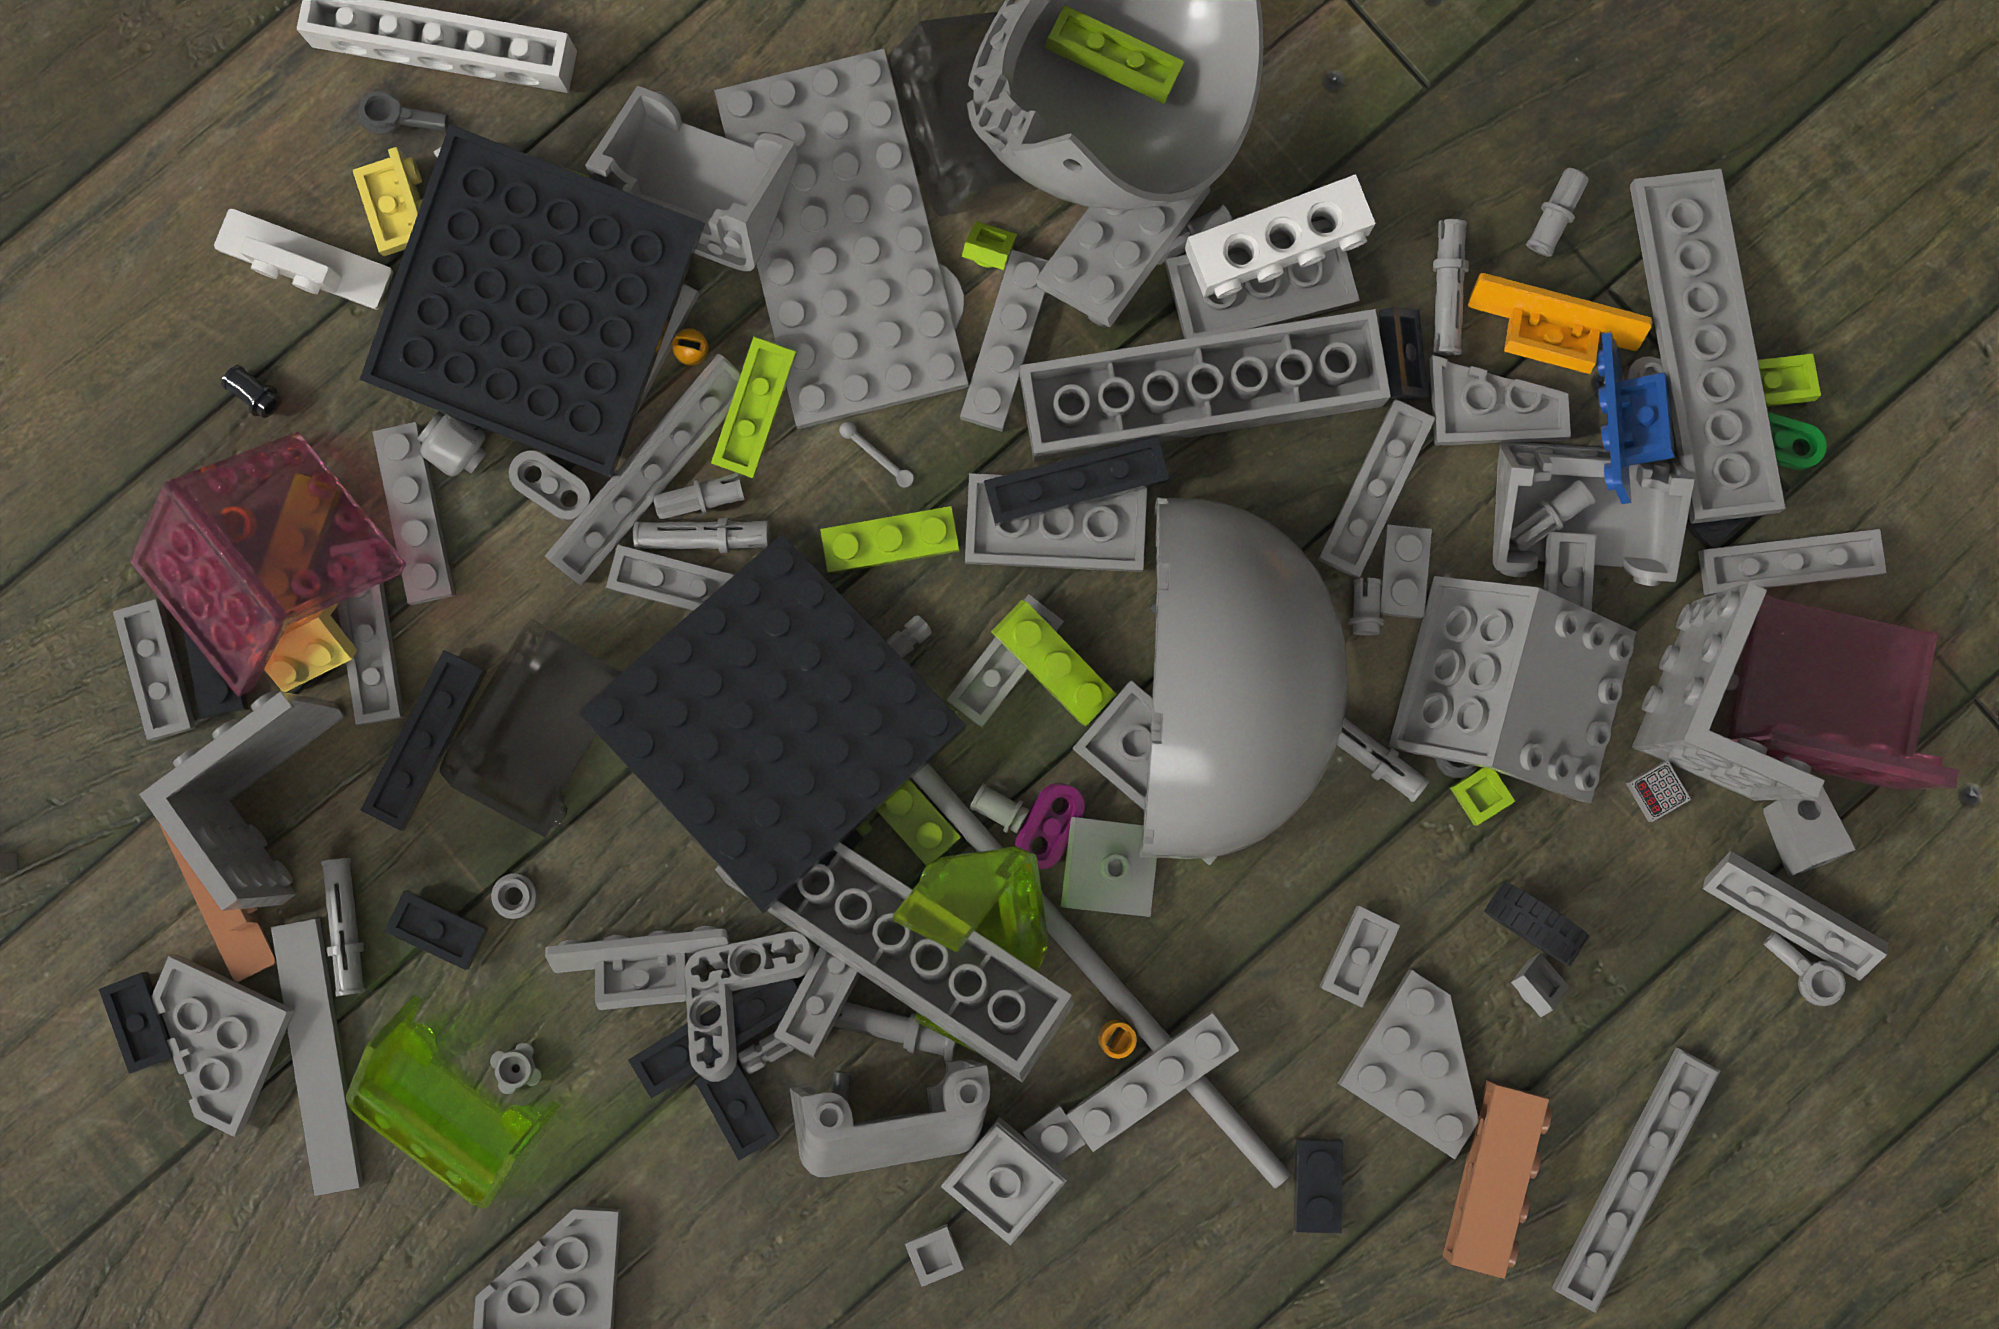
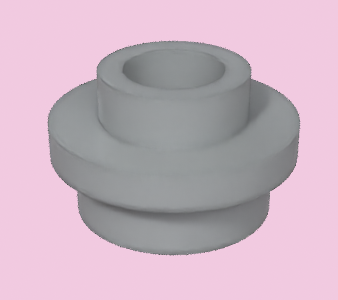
M508 874L495 883L491 893L492 904L495 910L506 918H521L529 914L535 907L537 889L534 883L525 875ZM514 887L520 889L523 895L521 902L517 905L512 904L508 899V893Z

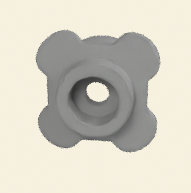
M523 1042L518 1044L514 1050L506 1053L497 1051L492 1055L490 1064L495 1068V1076L499 1082L498 1088L502 1093L512 1094L520 1086L526 1084L535 1086L540 1082L542 1072L535 1067L532 1058L534 1048L530 1044ZM514 1064H518L520 1066V1071L518 1073H515L512 1070V1066Z

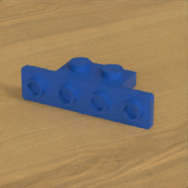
M1612 332L1602 333L1603 350L1597 351L1596 359L1599 374L1601 377L1605 376L1606 387L1599 388L1600 406L1603 414H1608V424L1601 426V435L1604 449L1606 452H1610L1611 463L1604 464V476L1608 490H1615L1621 504L1631 503L1629 466L1675 458L1669 385L1665 372L1622 380L1620 351Z

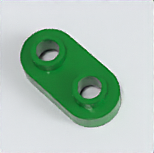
M1767 412L1777 465L1793 470H1805L1818 464L1823 459L1827 443L1825 436L1817 427ZM1794 441H1798L1803 445L1804 453L1802 456L1797 455L1793 451Z

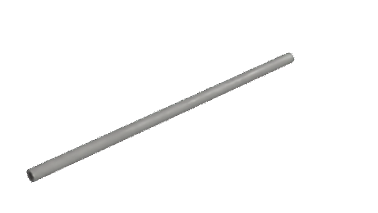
M929 763L912 778L1151 1050L1155 1051L1172 1039ZM1205 1075L1186 1087L1189 1093L1273 1188H1277L1286 1181L1291 1174L1289 1170Z

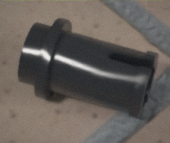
M241 365L231 367L222 378L221 386L248 405L249 413L253 416L267 418L278 409L281 403V398L277 395L276 388L272 385H263Z

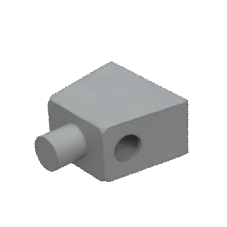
M1823 786L1818 798L1776 800L1763 809L1765 819L1788 878L1828 864L1856 850Z

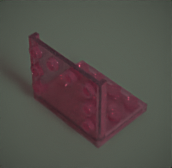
M298 431L164 482L130 560V563L238 697L254 689L288 625L396 577L402 573L406 566V562Z
M1765 595L1749 633L1728 739L1737 743L1740 738L1755 741L1768 748L1765 755L1781 762L1784 757L1796 759L1811 766V771L1894 790L1910 791L1956 788L1959 774L1958 769L1942 766L1943 758L1915 753L1938 633L1901 627L1774 599L1771 596Z

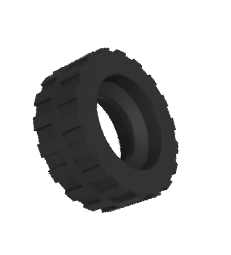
M1504 880L1484 909V912L1492 919L1571 967L1590 937L1586 931L1562 914Z

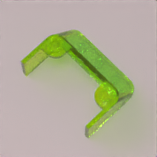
M1018 846L942 857L935 863L931 862L924 869L920 882L893 914L894 922L955 952L960 950L973 931H975L1035 971L1042 964L1048 949V935L1037 857L1034 853ZM917 1013L915 1016L917 1023L976 1052L920 1013Z
M414 995L367 1044L346 1094L347 1104L361 1120L466 1201L479 1208H488L542 1139L558 1112L560 1105L553 1101L541 1115L528 1105H511L505 1112L501 1111L434 1059L438 1051L434 1033L424 1024L413 1021L422 999Z

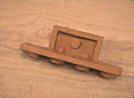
M160 824L163 834L233 980L241 982L277 963L276 956L254 912L257 910V907L222 911Z

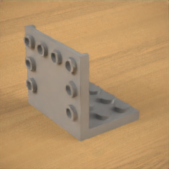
M1434 576L1388 747L1403 752L1490 768L1576 801L1591 803L1595 788L1599 782V772L1606 745L1611 737V726L1617 703L1622 695V684L1627 665L1633 653L1636 631L1538 587Z
M1749 582L1695 600L1691 605L1686 604L1676 623V628L1680 629V633L1675 645H1669L1661 658L1659 669L1663 670L1660 681L1657 687L1653 685L1649 689L1643 701L1642 710L1646 711V714L1632 748L1662 761H1669L1671 765L1754 801L1818 798L1825 780L1811 775L1812 767L1808 764L1789 757H1784L1781 762L1765 755L1768 748L1762 744L1745 738H1740L1737 743L1709 731L1767 590Z
M276 691L268 692L251 705L253 712L239 722L237 719H233L218 727L212 733L213 741L200 750L198 747H195L181 754L173 761L175 768L139 794L222 911L283 905L296 895V892L290 885L293 882V878L287 868L277 860L273 862L264 849L267 846V842L262 833L254 825L246 824L230 800L346 717L336 702L282 691L276 693Z

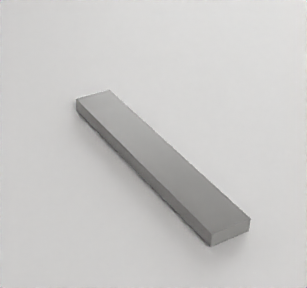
M717 354L547 552L545 557L577 584L582 586L634 523L654 502V497L666 488L725 419L741 372L725 357Z
M320 918L271 927L283 1005L294 1009L287 1029L314 1196L360 1188L364 1184Z
M1675 1048L1552 1286L1553 1290L1595 1313L1597 1312L1720 1070L1679 1048Z

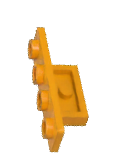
M1486 273L1479 275L1468 301L1469 308L1509 318L1504 352L1587 374L1591 373L1596 364L1599 342L1603 343L1602 333L1612 332L1619 348L1638 351L1652 326V318Z

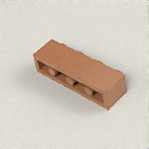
M1486 1080L1478 1112L1479 1122L1474 1128L1443 1252V1257L1451 1265L1505 1279L1507 1268L1514 1267L1519 1250L1518 1241H1515L1518 1224L1525 1222L1529 1212L1530 1199L1528 1196H1525L1529 1179H1535L1540 1167L1541 1154L1537 1152L1540 1134L1547 1133L1551 1122L1552 1110L1547 1107L1548 1098L1537 1093Z

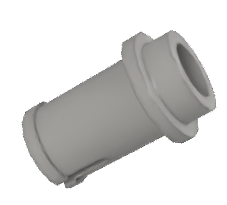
M1363 578L1353 580V618L1349 619V625L1353 626V634L1378 635L1380 634V627L1384 626V619L1380 618V591L1382 586V580L1368 578V587Z
M985 783L981 785L970 805L971 810H975L1004 826L1003 831L1006 833L1011 830L1017 834L1030 811L1023 807L1024 801L1019 800L1016 803L989 788Z

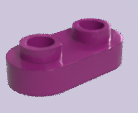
M1053 783L1041 791L1016 838L1015 849L1022 862L1035 869H1047L1059 861L1068 844L1071 817L1082 818L1085 809L1084 799L1076 788L1065 783ZM1061 797L1063 799V807L1060 811L1054 812L1052 803L1056 798ZM1036 837H1041L1042 847L1038 851L1033 852L1031 850L1032 841Z

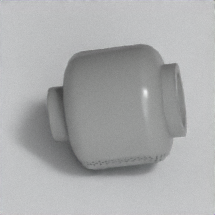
M441 411L437 412L417 438L422 442L420 448L421 455L448 476H456L463 469L472 473L487 454L481 448L486 437L483 429L457 417L443 414Z

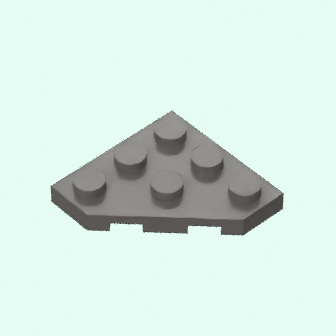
M177 954L168 956L151 999L157 1015L162 1014L171 1038L167 1040L176 1068L179 1075L184 1074L192 1099L189 1100L192 1112L196 1119L231 1136H238L245 1129L294 1009Z
M1409 969L1338 1081V1084L1453 1159H1456L1478 1124L1479 1119L1451 995Z
M576 1206L476 1296L473 1329H613L621 1209Z

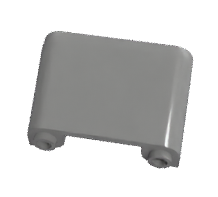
M637 86L585 165L589 178L704 222L705 226L694 254L737 270L751 271L763 254L796 166L798 154L795 141L788 139L780 133L761 134L756 140L754 148L682 123L676 103L668 94L661 91L654 92Z
M1524 442L1503 443L1500 445L1497 466L1493 565L1496 570H1499L1504 575L1524 577L1528 571L1537 569L1538 561L1545 562L1547 536L1527 550L1520 551L1510 540L1512 527L1539 509L1538 503L1543 500L1549 502L1573 485L1576 480H1580L1591 492L1595 503L1563 524L1564 529L1560 533L1596 535L1594 565L1624 567L1627 573L1634 576L1633 580L1636 583L1657 586L1661 584V581L1676 582L1695 479L1680 464L1679 459L1676 457L1629 466L1631 503L1621 504L1616 491H1609L1606 485L1604 464L1611 463L1610 452H1606L1604 448Z
M969 1058L952 1060V1062L945 1061L946 1073L943 1079L937 1085L927 1088L930 1110L853 1123L850 1106L842 1096L833 1092L817 1093L813 1084L791 1087L790 1093L802 1165L817 1177H831L969 1151L979 1139L990 1100L987 1065Z

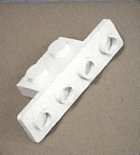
M235 209L228 210L214 244L215 249L252 263L251 269L262 275L277 279L278 275L281 274L294 279L292 284L307 292L318 295L321 289L375 310L380 308L394 274L393 270L388 266Z

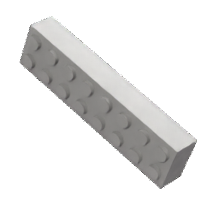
M1376 309L1020 365V381L1033 462L1093 453L1156 436L1159 437L1160 442L1378 408L1382 407L1391 397Z
M842 843L767 910L1022 1083L1074 1006L1073 997L1070 993ZM719 866L715 869L726 884L746 896Z

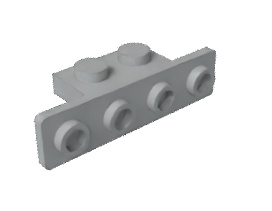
M701 926L695 928L693 932L672 933L661 930L654 931L648 936L635 938L612 935L604 938L603 941L586 943L579 940H566L560 942L557 946L546 947L545 957L554 973L595 969V1004L598 1010L686 1001L684 973L688 959L701 950L731 943L726 929Z

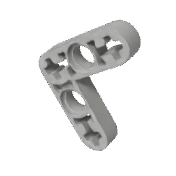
M798 932L780 933L704 949L696 952L689 958L685 965L684 973L689 1053L692 1067L704 1079L711 1082H719L732 1074L736 1067L737 1053L732 991L806 975L814 961L816 951L803 934ZM797 946L803 953L797 954L795 962L790 963L785 956L791 955L792 947ZM770 950H771L778 958L772 959V957H771V955H770V953H769ZM751 953L760 954L761 964L759 968L751 974L741 973L740 963L743 958ZM711 964L716 971L710 972L709 980L704 981L699 974L705 973L706 965ZM729 968L731 977L723 969ZM709 1005H720L721 1016L718 1021L710 1026L701 1025L700 1015L702 1011ZM704 1037L713 1038L714 1048L722 1055V1057L715 1059V1067L712 1068L705 1063V1060L712 1058V1044Z

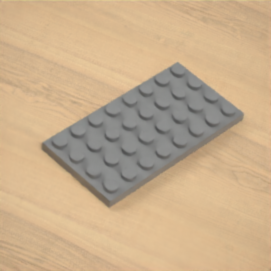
M880 49L714 90L727 139L754 148V144L761 134L780 133L796 143L797 163L763 254L757 262V268L775 342L781 346L798 351L786 385L797 429L968 388V380L885 50Z

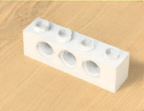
M1355 174L1190 236L1187 239L1185 251L1203 297L1216 294L1217 298H1224L1242 289L1241 283L1255 278L1258 279L1259 283H1263L1284 273L1283 268L1299 262L1300 267H1306L1326 257L1324 252L1341 247L1343 252L1357 248L1367 242L1366 236H1369L1376 223ZM1315 217L1327 218L1332 223L1333 231L1330 233L1318 232L1313 227L1311 219ZM1275 232L1285 233L1291 239L1292 246L1287 249H1279L1271 243L1269 236ZM1232 248H1242L1248 252L1251 261L1244 265L1235 264L1228 257V251Z

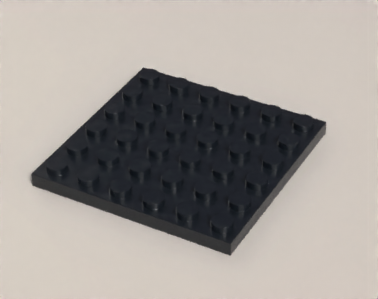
M449 124L359 380L608 477H613L705 223Z
M783 534L777 537L578 711L580 717L763 914L966 729V724Z

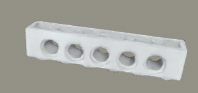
M302 0L297 24V31L313 48L569 93L577 50L567 33L384 0Z

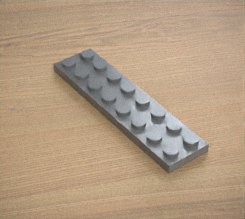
M1722 169L1634 179L1630 185L1663 373L1665 372L1669 385L1671 418L1679 462L1695 479L1689 508L1690 523L1780 513L1786 508Z

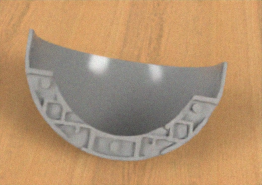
M1005 0L981 43L970 74L968 85L973 89L974 97L973 100L967 103L972 127L997 158L1010 170L1034 187L1068 202L1106 209H1139L1193 196L1210 186L1225 171L1237 154L1249 129L1258 99L1263 66L1264 46L1260 0H1015V2ZM1064 5L1185 61L1165 104L1045 49L1047 38Z
M1157 497L1154 515H1157L1155 660L1151 744L1149 747L1147 795H1145L1143 844L1140 849V857L1206 859L1239 851L1264 839L1295 814L1312 794L1327 769L1342 730L1348 693V660L1341 623L1329 590L1308 557L1288 536L1253 513L1225 503L1202 499Z

